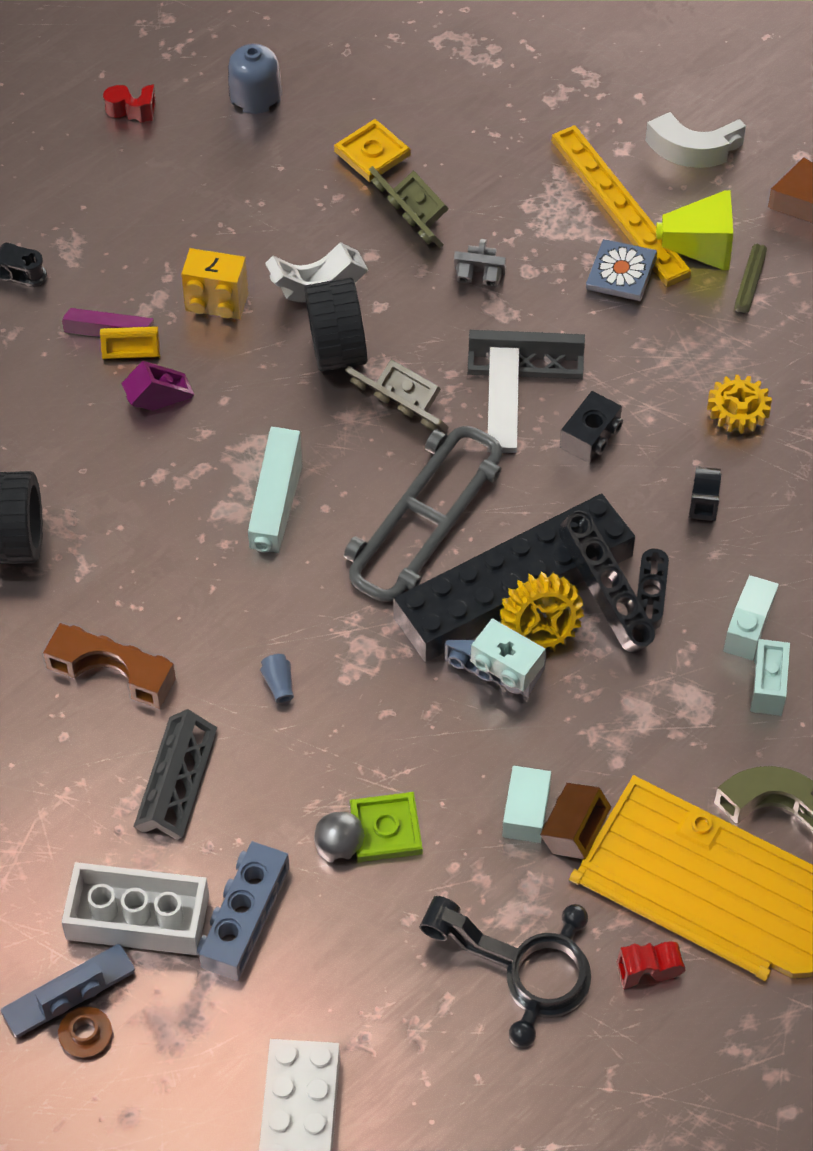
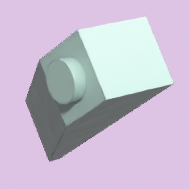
M749 575L731 619L723 652L754 660L758 639H761L779 586L778 583Z

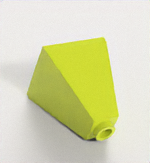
M724 190L663 214L662 222L656 223V239H662V247L721 270H729L733 242L731 190Z

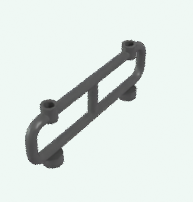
M472 426L455 428L448 436L438 429H435L430 434L425 450L434 455L368 543L354 536L344 551V557L353 562L349 569V578L354 587L376 600L392 601L394 597L404 593L406 589L410 590L420 584L422 576L418 574L482 485L486 480L494 483L499 477L502 468L498 464L502 457V447L494 437ZM462 438H471L488 447L491 454L482 461L476 475L448 513L444 515L416 500V497L458 441ZM407 509L437 524V528L409 566L401 571L397 582L392 588L381 589L362 578L361 571Z

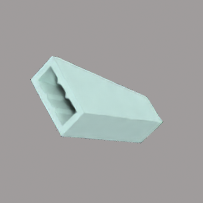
M272 426L270 428L248 528L249 548L256 549L260 552L279 553L302 469L300 431Z

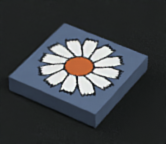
M603 239L586 282V289L641 301L657 258V250Z

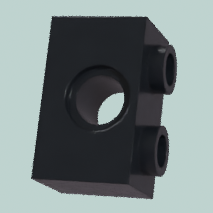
M591 391L561 429L560 448L590 463L596 454L601 455L604 452L609 437L612 434L616 435L623 424V419H621L622 406Z

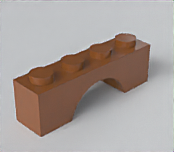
M60 623L43 652L47 669L74 679L92 668L108 667L115 669L128 679L132 700L158 709L161 708L176 680L174 664L167 658L159 655H149L135 646H124L115 643L112 639L103 635L96 636L87 633L75 625L68 626Z

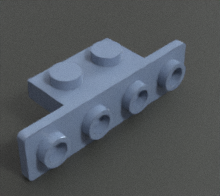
M116 944L2 1007L1 1013L14 1036L18 1038L135 972V968L122 946Z

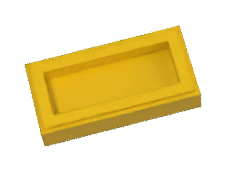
M158 326L100 329L102 359L160 357Z

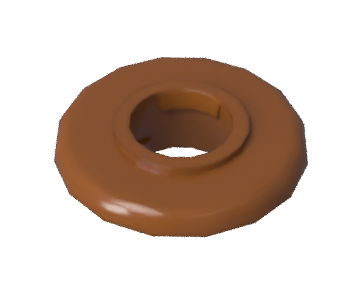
M89 1006L76 1008L69 1012L62 1019L58 1029V1038L63 1049L72 1056L80 1058L92 1057L102 1052L109 1044L112 1036V1025L108 1016L98 1008ZM89 1024L95 1028L92 1035L87 1038H80L75 1035L77 1028L81 1025Z

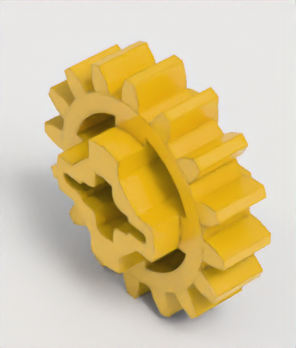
M736 374L735 379L732 381L725 376L723 384L715 382L714 390L710 389L707 410L711 411L710 418H718V427L725 424L728 425V432L738 428L740 434H743L746 427L753 432L755 431L756 424L763 426L765 418L770 416L772 398L768 397L769 390L768 388L760 389L761 381H757L754 384L751 383V376L741 380L739 374Z

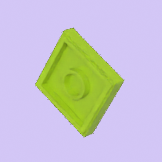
M414 792L350 799L351 814L361 821L365 835L361 848L356 851L358 862L423 854Z

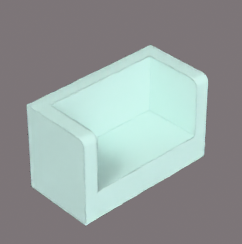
M758 639L754 658L756 666L751 712L782 716L787 694L790 643Z
M520 766L512 767L502 837L541 843L542 837L540 834L545 821L551 771Z

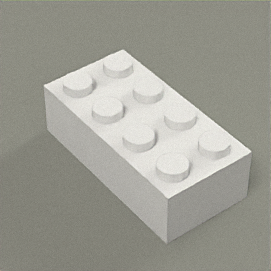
M75 862L61 922L65 938L71 941L113 946L120 944L122 947L198 956L197 947L202 936L209 899L207 878Z
M270 1039L259 1151L333 1150L340 1066L339 1043Z

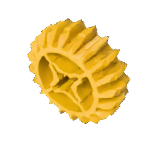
M541 571L537 579L529 574L528 581L525 583L517 580L518 588L516 590L508 588L510 598L502 599L504 608L500 609L501 624L545 649L549 647L555 652L556 644L561 643L566 646L565 638L567 636L575 637L573 628L581 627L579 618L584 616V610L582 609L583 600L578 595L576 587L570 584L565 577L559 578L554 572L547 577Z

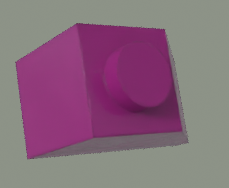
M143 360L121 383L126 393V398L132 406L151 411L191 399L195 395L185 373Z

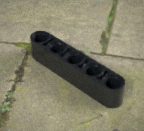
M584 511L572 512L559 526L560 538L621 646L628 652H639L653 642L655 629L591 516ZM570 522H575L581 527V534L575 533L571 529ZM586 549H591L596 553L597 561H592L587 557ZM601 576H606L611 580L612 588H607L603 585ZM617 603L625 605L627 615L619 613L616 607ZM632 630H637L642 634V643L637 642L633 638Z

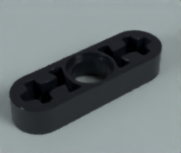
M656 548L649 549L642 555L637 598L645 612L647 604L653 605L652 619L649 620L654 629L659 628L662 623L669 565L668 555ZM652 561H658L656 574H650ZM648 584H654L659 587L660 592L651 595L646 593L643 588Z

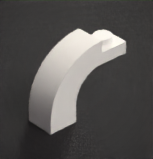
M669 112L647 122L645 141L658 155L672 163L694 168L712 167L726 163L728 151L736 150L743 145L746 125L739 119L714 131L697 132L684 127Z
M341 242L325 257L312 264L293 265L275 256H272L265 263L271 273V281L282 289L286 299L296 302H306L304 291L306 285L350 277L356 283L369 271L358 250Z

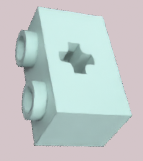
M492 618L471 645V662L479 670L490 672L500 678L508 687H516L524 692L544 666L546 649Z

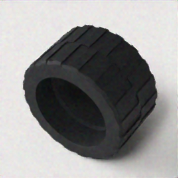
M350 277L306 285L304 287L306 306L319 371L366 364L368 362L367 347L354 279Z
M32 471L0 472V564L36 563L40 557L43 535L41 493L37 477Z

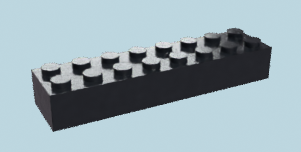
M601 493L394 597V619L426 663L445 653V643L447 640H471L479 636L492 618L501 623L500 609L504 608L502 599L510 598L508 588L515 590L518 588L517 580L525 583L528 581L529 574L537 579L542 571L547 577L553 572L559 578L565 577L574 586L585 581L559 535L560 524L572 512L584 511L591 516L618 564L633 557L634 533ZM570 522L571 529L575 533L581 534V527L575 522ZM586 549L587 557L592 561H597L596 553L591 549Z

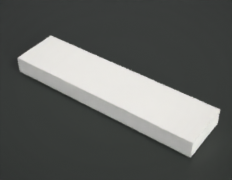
M490 347L488 434L499 441L502 453H517L519 348Z

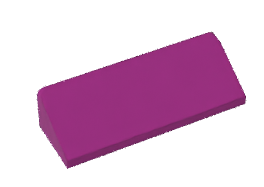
M70 308L62 319L65 333L100 337V329L152 327L154 323V318Z

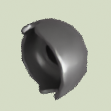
M333 812L322 817L317 823L314 841L318 854L326 861L332 863L337 858L350 859L352 854L361 848L365 835L361 821L355 815L349 812Z

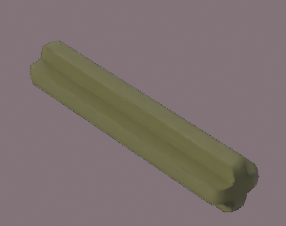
M757 243L752 246L734 308L737 312L745 314L750 310L766 257L767 247L765 245Z

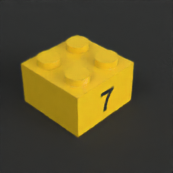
M189 248L181 273L185 311L241 320L249 294L246 257Z

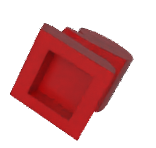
M154 84L143 87L139 98H133L125 85L108 87L103 93L106 114L112 118H121L126 115L128 120L134 119L140 123L153 121L156 105Z
M673 941L663 942L655 946L651 943H647L644 946L634 943L630 946L621 947L616 961L623 989L637 985L639 979L645 973H649L659 982L675 978L685 972L679 944Z

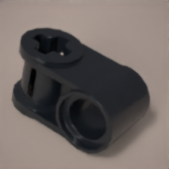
M7 242L1 245L0 279L25 284L29 287H37L44 284L48 276L46 269L42 267L43 257L39 251Z

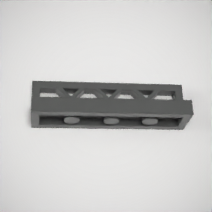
M469 329L467 375L489 376V364L486 366L474 365V357H487L490 360V347L519 348L520 363L518 377L583 380L585 334ZM540 359L545 360L548 365L544 368H536L532 362ZM564 361H577V369H565L560 364Z
M189 709L169 717L133 827L143 833L158 828L176 840L183 837L217 730L215 725ZM194 725L205 731L202 743L198 745L193 735ZM189 751L195 762L194 769L188 772L184 762L185 753ZM182 779L186 794L183 799L179 800L175 784L177 780ZM172 806L177 817L175 826L164 820L167 809Z

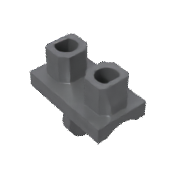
M480 239L479 247L469 245L468 252L455 251L454 265L457 281L472 283L473 271L484 272L483 284L497 287L501 275H505L506 257L496 256V249L486 248V239Z

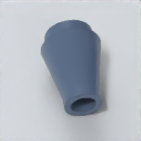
M274 654L264 658L261 661L262 667L260 671L272 691L275 701L277 703L290 701L294 698L290 661L286 660L284 654Z

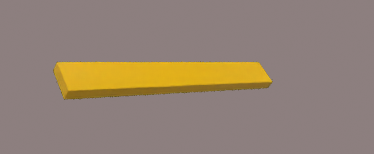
M576 125L552 134V143L634 246L657 250V258L652 270L666 288L690 278V268L677 252L662 247V239H656V226Z

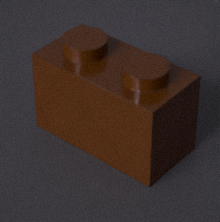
M566 783L561 795L556 800L548 820L544 823L540 835L552 854L586 859L611 809V805L600 787Z

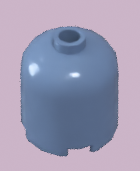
M248 44L238 48L231 55L228 65V89L230 101L233 105L236 104L242 107L245 113L258 114L269 111V106L275 104L276 101L277 103L281 101L282 85L279 63L276 55L268 47L261 44Z

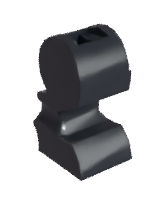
M696 466L688 518L716 521L722 475L720 474L721 469Z

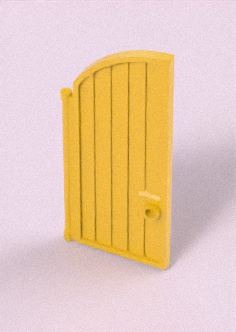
M633 775L596 837L586 859H583L578 870H573L569 881L577 885L581 884L756 975V978L764 982L770 977L771 970L769 967L792 979L813 977V865Z

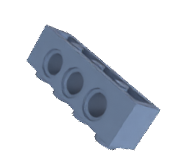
M251 841L247 852L242 851L236 864L238 871L234 879L230 878L227 881L223 892L225 899L221 908L216 907L210 920V926L212 927L208 936L203 935L197 947V954L200 957L202 969L235 981H239L289 870L288 853ZM253 878H258L262 880L258 884L248 883V881ZM240 906L249 908V910L243 913L234 911ZM231 934L236 936L232 941L222 940V937Z

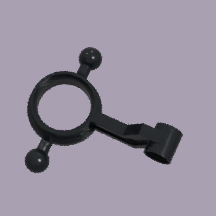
M442 896L433 897L419 926L424 934L440 941H446L450 935L463 950L507 967L509 992L515 1002L525 1010L522 1019L513 1023L509 1029V1039L513 1045L519 1048H526L534 1042L536 1037L534 1024L538 1016L547 1018L563 1016L575 1010L584 1001L590 989L591 970L586 956L572 939L575 932L583 929L588 922V914L585 908L578 904L567 906L562 912L561 918L564 926L560 934H537L526 939L516 948L484 935L467 916L459 914L461 909L452 900ZM544 948H554L565 952L577 965L579 971L577 983L570 992L554 999H544L531 994L526 990L519 978L520 966L528 955Z

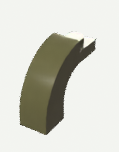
M776 766L754 767L733 775L717 788L714 803L736 824L759 808L776 806L794 813L813 831V780L799 772Z

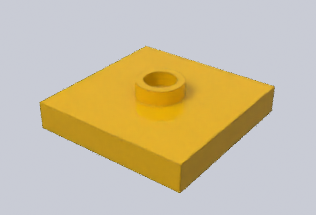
M376 119L334 144V152L368 182H371L375 177L368 170L370 167L373 166L381 175L411 156V149Z

